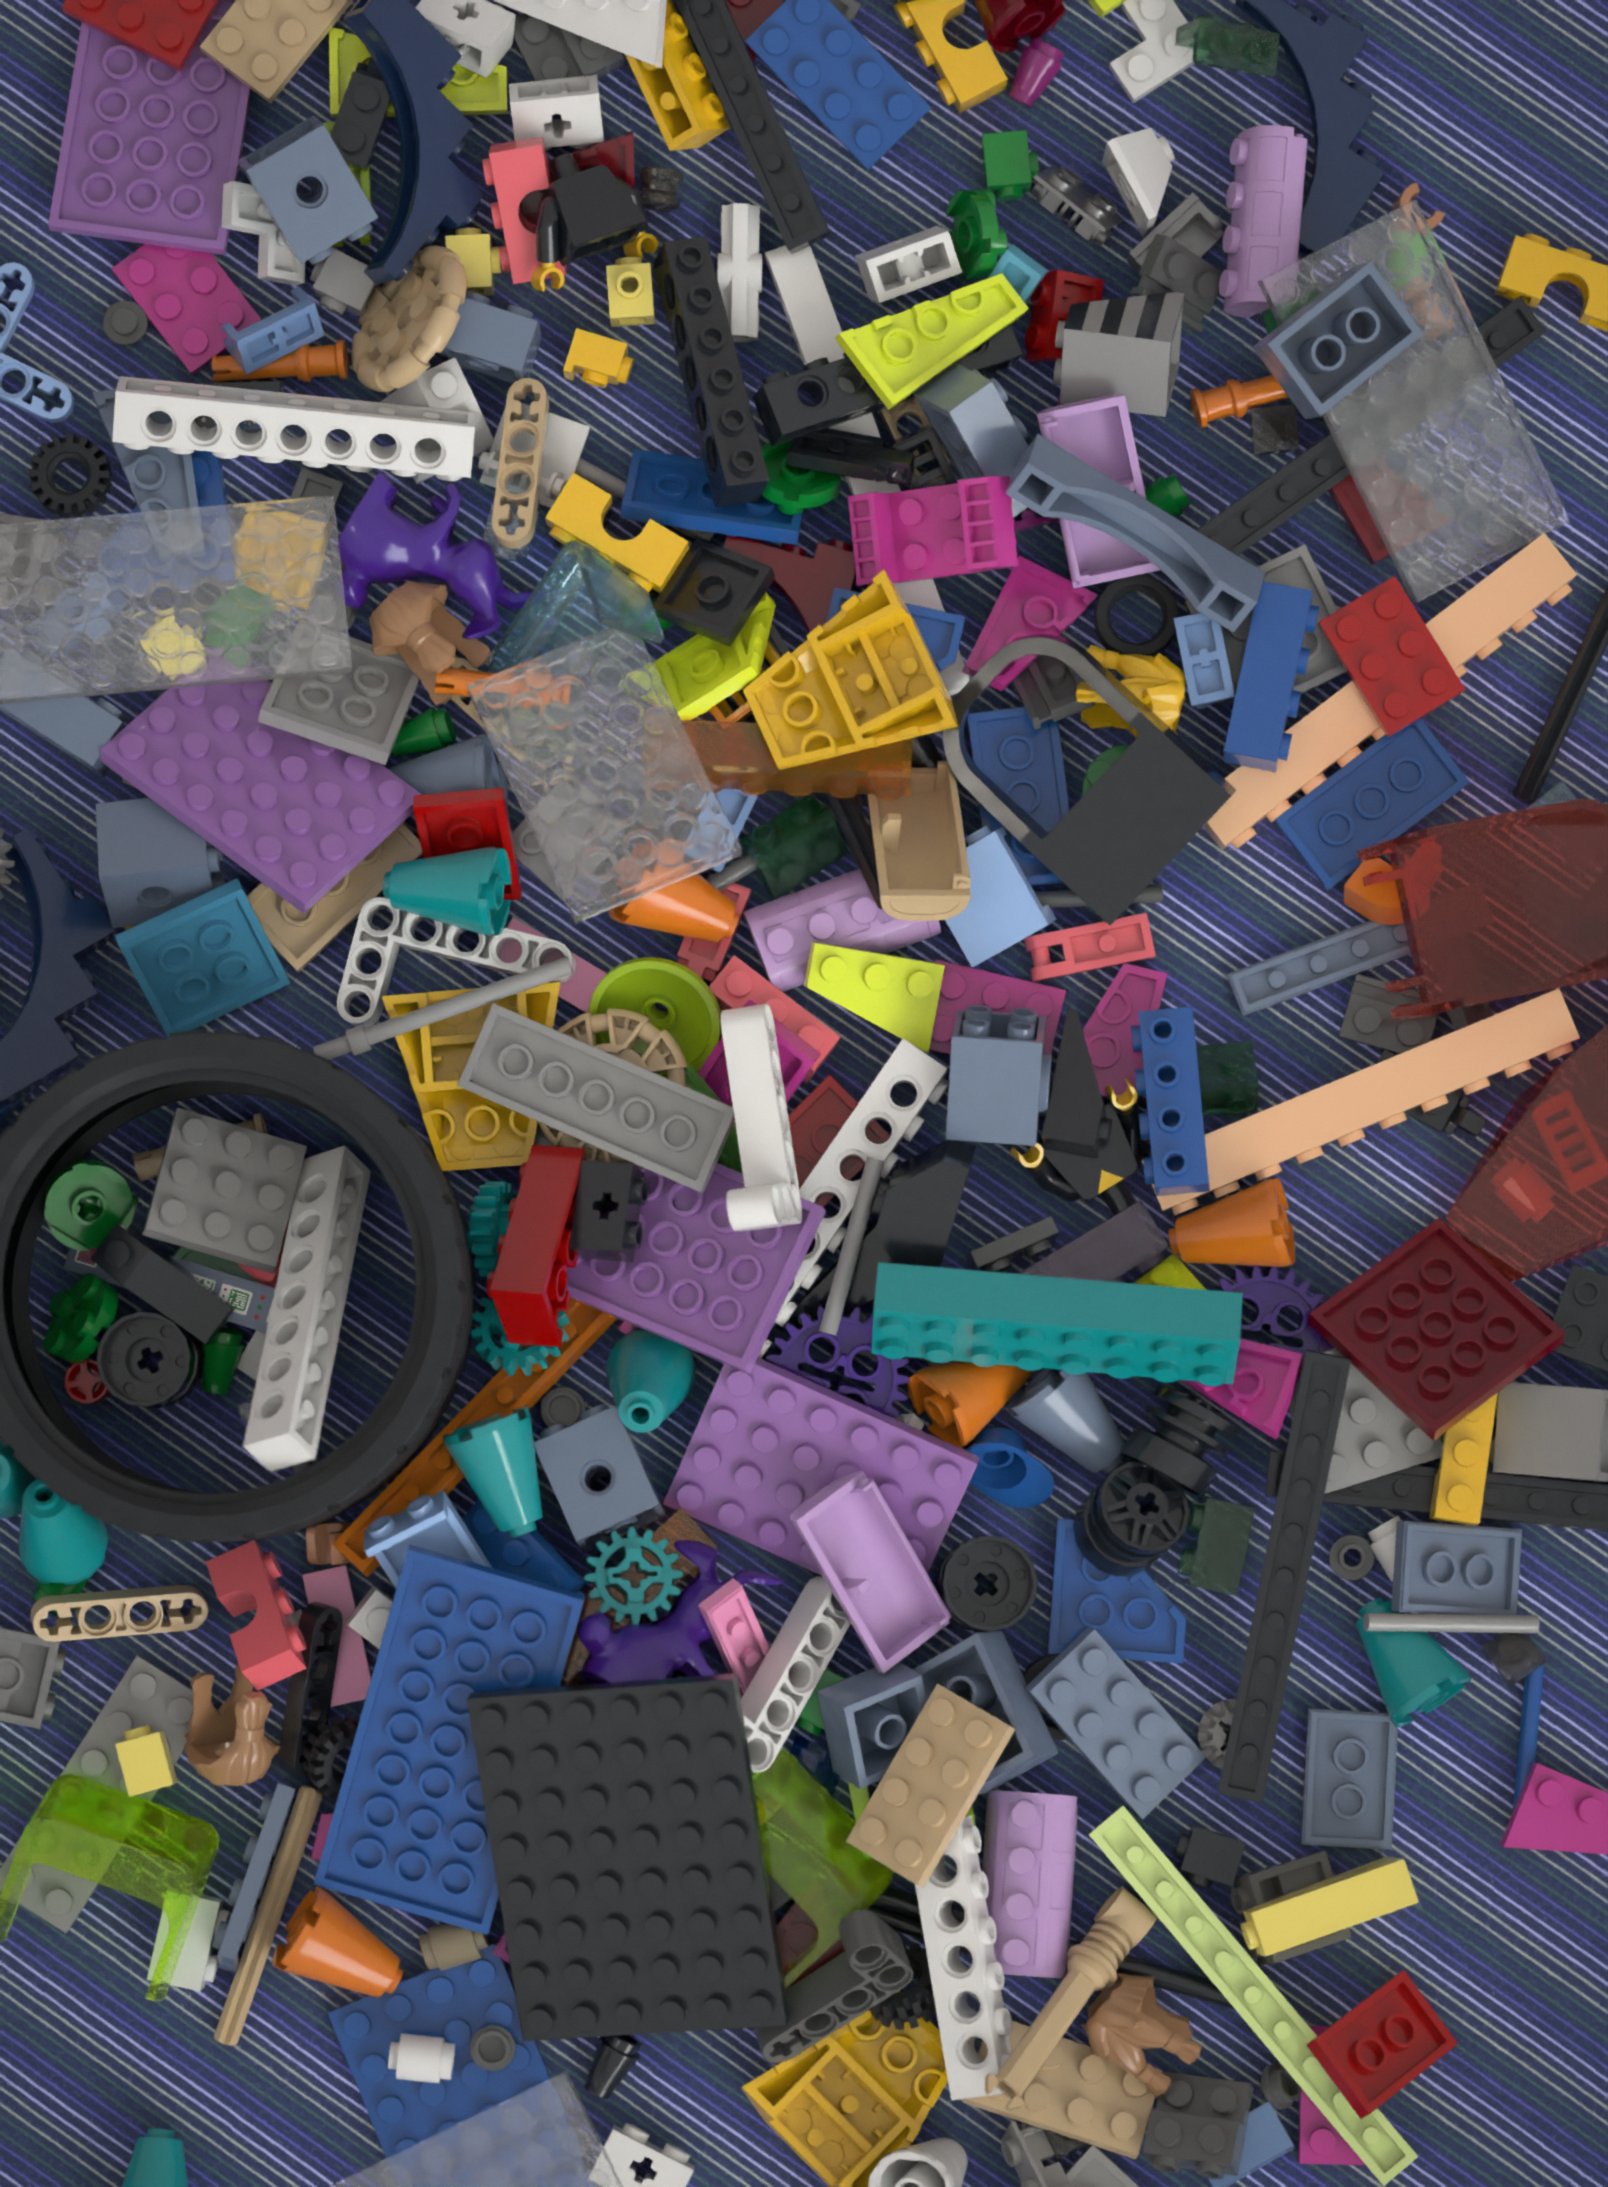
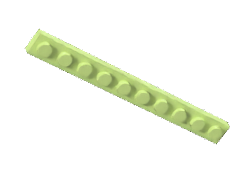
M1123 1805L1088 1834L1383 2186L1418 2158L1417 2154L1378 2108L1363 2119L1359 2118L1306 2044L1317 2037V2035Z

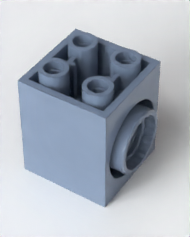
M314 115L238 160L291 252L301 264L307 260L311 264H316L334 252L332 245L346 237L349 241H354L373 229L370 223L378 218L377 214L324 124ZM307 176L314 177V186L308 193H296L297 184L302 178Z
M141 798L96 804L99 879L112 928L139 925L225 884L223 870L220 871V861H224V854L152 799Z
M970 1005L965 1010L957 1009L951 1040L946 1140L1036 1146L1040 1116L1046 1117L1051 1088L1052 1055L1044 1054L1047 1016L1037 1015L1036 1011L1027 1008L1012 1009L1010 1013L992 1012L990 1007L983 1005Z
M605 1404L585 1411L581 1414L582 1421L567 1428L564 1423H560L545 1429L539 1434L541 1439L534 1442L536 1453L572 1534L584 1553L596 1549L595 1545L599 1541L605 1544L611 1542L610 1533L616 1531L620 1537L626 1535L629 1527H634L636 1531L667 1516L627 1427L620 1420L616 1406L607 1409ZM605 1476L611 1477V1483L608 1488L600 1492L592 1491L593 1484L597 1479Z

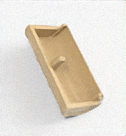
M938 761L937 768L864 767L882 909L893 918L906 921H938L959 915L970 901L971 879L957 780L948 762Z

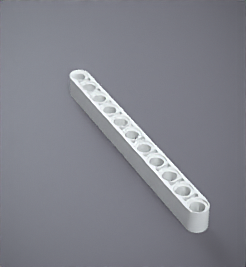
M786 245L765 252L771 277L803 364L806 365L824 357L828 358L829 363L843 359L844 351L835 340L842 330L811 247L808 246L794 254L788 251ZM838 377V383L842 390L848 393H855L854 385L849 379ZM872 413L829 427V429L881 438ZM845 476L852 496L872 492H900L898 484H889L886 480L876 482L875 480L870 481ZM933 579L893 583L904 603L945 612ZM959 649L956 662L939 672L950 696L959 693L970 681L969 676L962 672L965 665Z

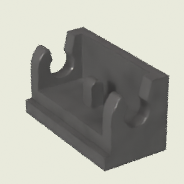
M1192 192L1129 252L1127 263L1139 274L1156 234L1167 235L1199 257H1202L1224 236V232L1220 229L1223 225L1199 200L1195 193Z

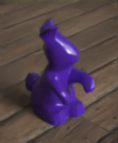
M380 471L353 512L340 535L335 549L336 556L343 568L342 574L337 579L335 591L337 598L343 605L361 609L369 600L367 593L369 584L377 582L388 584L416 576L434 577L446 582L457 598L472 607L474 612L473 620L462 634V637L466 640L490 635L502 625L496 609V603L507 610H514L526 607L547 592V588L543 587L529 592L512 593L504 587L491 544L479 538L455 544L450 541L460 505L459 491L456 485L451 483L445 488L447 502L439 495L428 499L439 515L431 523L421 525L393 510L398 501V498L395 496L397 488L384 471Z
M677 1540L674 1542L675 1549L699 1568V1573L679 1594L673 1612L651 1624L626 1625L615 1631H612L610 1628V1618L600 1611L586 1616L581 1621L577 1631L580 1642L589 1650V1654L581 1669V1677L587 1684L666 1679L677 1670L680 1671L683 1677L716 1675L707 1664L699 1649L700 1643L714 1640L698 1605L732 1578L742 1586L745 1583L779 1585L782 1581L758 1570H740L728 1580L719 1582L716 1569L718 1550L700 1541Z

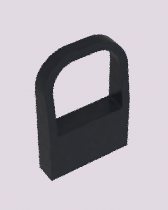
M1035 634L1021 637L997 651L954 698L952 704L958 727L943 730L945 756L957 780L1023 846L1110 926L1236 791L1227 780L1088 651L1077 643L1056 635ZM1034 654L1052 656L1069 665L1138 732V737L1050 832L1045 831L975 765L968 754L964 740L965 720L976 699L1012 661Z

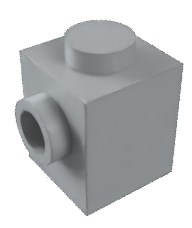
M334 249L330 256L316 263L310 278L311 281L315 282L313 290L316 296L321 298L318 304L341 316L345 310L358 317L363 316L368 298L375 287L381 286L382 283L375 284L364 273L368 266L367 264Z

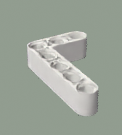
M376 897L367 901L360 911L337 997V1009L340 1016L354 1026L363 1024L367 1028L374 1025L380 1019L383 1012L384 1002L382 996H387L399 947L512 975L542 966L545 957L549 953L561 952L565 957H568L573 970V974L550 981L561 982V984L568 982L574 976L577 962L574 954L563 943L504 928L499 936L478 934L479 943L477 947L470 952H461L457 946L458 938L467 930L433 920L436 925L434 936L425 942L418 941L415 937V928L419 922L429 918L393 908L390 899ZM381 909H390L393 914L391 926L383 931L374 930L372 926L374 914ZM509 941H518L522 946L520 958L513 963L503 962L500 957L502 946ZM369 952L380 953L382 958L380 968L375 973L364 974L361 970L363 956ZM358 995H367L370 1000L368 1012L364 1016L353 1017L349 1011L351 1000Z
M765 1003L723 1010L721 1012V1030L745 1188L733 1189L727 1192V1212L731 1227L734 1231H749L799 1224L802 1220L801 1198L771 1008Z
M816 1576L805 1585L741 1699L752 1772H763L772 1765L850 1626L845 1612L823 1576Z

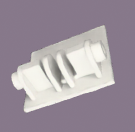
M521 402L524 409V420L531 421L529 416L530 405ZM505 409L490 452L484 451L478 464V468L483 469L479 482L495 488ZM550 412L548 413L538 503L551 508L572 473L576 471L590 427ZM527 432L517 434L512 439V449L517 452H527L534 446L535 436ZM516 474L510 477L506 484L507 491L513 494L525 492L530 486V478L523 474Z

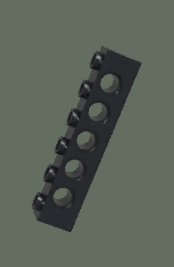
M704 236L663 242L653 263V268L715 508L758 502L770 479L707 238Z
M1010 324L974 349V353L967 354L956 363L971 371L976 369L982 376L1011 367L1023 353ZM845 352L843 353V359L829 363L827 357L820 358L802 367L804 372L789 376L787 371L772 374L762 380V387L752 397L771 446L886 409L887 407ZM838 377L849 379L854 385L855 393H848L842 390L838 383ZM803 390L810 393L814 399L815 406L804 405L799 400L797 391ZM912 393L910 396H908L907 398H905L903 401H901V402L898 403V404H901V403H904V402H907V401H910V400H913V399H916V398H915L914 394Z

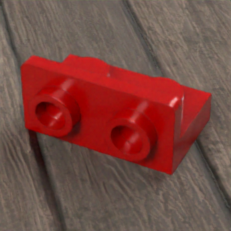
M1058 269L1046 273L1030 297L1032 314L1030 325L1025 334L1026 361L1033 363L1051 361L1056 363L1057 358L1062 359L1063 348L1055 347L1058 322H1066L1071 304L1100 301L1102 299L1104 280Z

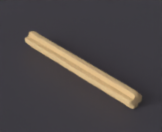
M307 1785L299 1788L214 2034V2039L219 2043L235 2046L239 2041L323 1797V1793L319 1789Z

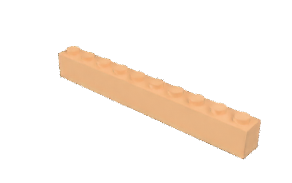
M1543 533L1425 625L1458 678H1461L1468 672L1463 665L1471 658L1478 655L1481 661L1503 645L1498 638L1510 628H1513L1517 634L1536 620L1538 617L1533 611L1545 601L1552 607L1571 593L1573 590L1568 584L1577 574L1546 534ZM1353 681L1349 682L1284 732L1292 734L1288 759L1287 761L1278 760L1276 772L1240 766L1224 778L1236 791L1203 826L1221 850L1230 844L1236 850L1257 834L1253 826L1267 817L1272 823L1292 807L1288 799L1300 790L1305 795H1308L1327 780L1323 772L1336 762L1340 768H1343L1362 753L1358 745L1371 735L1376 742L1385 735Z
M1558 988L1205 1134L1210 1191L1157 1196L1162 1211L1171 1208L1174 1216L1198 1207L1199 1203L1196 1198L1213 1191L1216 1199L1241 1189L1238 1180L1255 1174L1258 1182L1282 1172L1279 1163L1296 1157L1298 1163L1302 1164L1323 1155L1321 1146L1338 1140L1340 1147L1365 1138L1362 1129L1378 1122L1382 1130L1406 1121L1407 1118L1404 1112L1421 1105L1423 1112H1428L1449 1103L1446 1094L1463 1088L1465 1095H1469L1490 1086L1487 1077L1504 1071L1506 1077L1510 1078L1531 1069L1532 1066L1529 1060L1545 1053L1548 1060L1551 1061L1573 1052L1574 1049L1571 1043L1580 1039V1036L1560 989Z

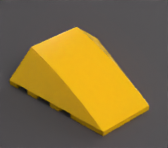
M884 569L872 579L873 583L858 596L854 594L841 605L842 610L823 626L819 624L806 635L807 640L792 653L789 651L785 653L743 690L774 761L780 770L958 727L951 697L920 630Z
M561 982L545 983L395 1036L422 1112L434 1153L442 1171L522 1165L523 1162L527 1163L531 1147L534 1145L538 1122L457 1085L493 1003L553 1029ZM477 988L382 996L389 1018L392 1019Z
M868 2010L794 2058L779 2063L742 2086L741 2089L771 2129L829 2187H868L870 2174L884 2156L895 2150L909 2147L914 2142L922 2123L948 2082L940 2031L930 2021L926 2023L923 2018L917 2019L919 2027L912 2029L909 2022H904V2030H899L895 2028L893 2021L889 2028L883 2026L881 2020L876 2021L871 2011Z

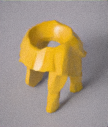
M1090 645L1086 649L1105 668L1116 669L1122 674L1125 679L1120 680V682L1176 733L1181 708L1185 701L1186 678L1181 668L1170 662L1166 656L1160 653L1155 657L1142 654L1120 655L1119 652L1106 651L1094 645ZM1080 681L1076 690L1077 702H1094L1095 706L1081 711L1082 722L1086 723L1091 729L1102 727L1127 729L1135 738L1138 737V732L1086 682Z

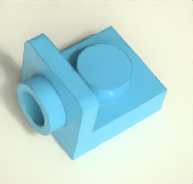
M1012 244L1003 254L988 278L1003 273L1024 303L1028 305L1031 295L1048 270Z

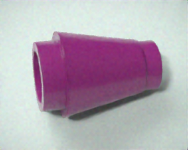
M1033 37L1029 46L1024 45L1011 86L1012 89L1008 96L1032 108L1035 100L1039 98L1063 67L1060 61L1064 53Z

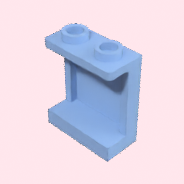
M988 825L965 837V841L968 844L966 851L971 879V898L967 907L959 915L945 920L972 968L1056 920L1049 905H1041L1004 840V836L1007 833L1003 826L991 832Z
M444 1490L433 1496H420L412 1501L407 1509L393 1516H381L364 1530L363 1550L368 1557H376L396 1589L410 1544L492 1568Z

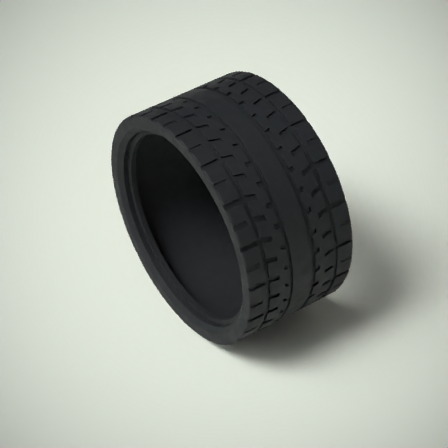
M202 1030L170 1033V1038L165 1039L159 1035L128 1043L124 1048H114L86 1061V1067L82 1069L74 1068L49 1086L50 1089L44 1094H39L16 1117L18 1122L13 1128L8 1126L0 1137V1439L5 1446H12L16 1451L13 1454L14 1457L36 1479H41L48 1489L71 1505L79 1504L83 1506V1512L131 1532L155 1538L164 1537L166 1540L229 1542L285 1535L334 1518L348 1511V1507L358 1505L380 1490L386 1482L392 1480L414 1458L412 1454L418 1448L422 1449L439 1425V1420L443 1413H446L459 1385L456 1382L457 1377L460 1373L464 1372L471 1346V1331L474 1330L475 1323L473 1314L476 1313V1299L473 1298V1289H476L474 1257L472 1256L471 1248H469L466 1235L468 1228L464 1215L460 1214L458 1208L460 1204L455 1192L427 1145L386 1101L345 1069L337 1067L331 1061L311 1051L260 1035L256 1039L248 1033L216 1030L214 1032H205ZM239 1094L261 1096L296 1105L333 1122L359 1142L378 1165L402 1209L411 1238L416 1277L414 1318L408 1345L399 1369L386 1394L370 1417L348 1440L331 1454L297 1474L259 1488L232 1493L194 1492L155 1481L124 1466L100 1449L67 1414L53 1392L43 1371L33 1339L29 1312L31 1262L36 1240L45 1218L42 1213L45 1188L50 1179L72 1160L84 1158L91 1149L109 1134L132 1119L158 1107L184 1099L207 1095Z

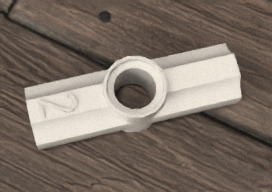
M748 203L722 205L721 253H718L717 280L733 341L741 343L758 341V293H762V254H759L760 206Z

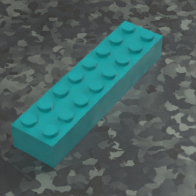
M878 1262L871 1354H880L889 1359H902L905 1357L927 1358L935 1363H947L950 1361L972 1362L981 1367H992L996 1364L1018 1366L1020 1369L1027 1371H1036L1041 1368L1056 1369L1073 1375H1081L1087 1372L1104 1373L1119 1379L1139 1376L1151 1377L1160 1382H1175L1177 1380L1198 1381L1206 1386L1233 1384L1240 1345L1243 1293Z

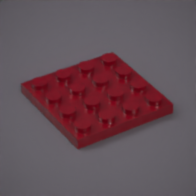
M1440 1217L1309 1313L1308 1324L1343 1357L1352 1359L1351 1364L1433 1441L1564 1342L1566 1333Z

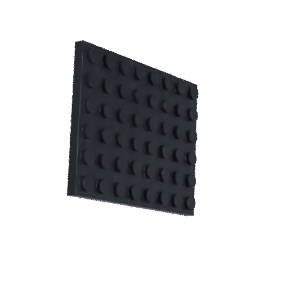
M737 1673L471 1693L467 1698L523 2041L786 2026L790 2015Z

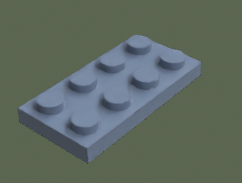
M1090 1626L1024 1688L1130 1810L1142 1820L1206 1758L1202 1751L1100 1634Z

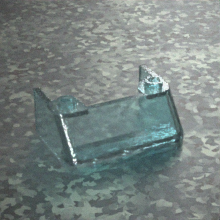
M570 541L562 548L494 648L488 667V672L521 677L522 673H527V671H534L538 677L562 680L565 675L572 676L567 716H560L557 710L533 707L530 711H522V708H518L519 703L498 701L513 749L570 767H574L578 760L568 731L574 723L581 719L585 708L578 683L615 630H619L659 644L665 638L648 591L591 546Z

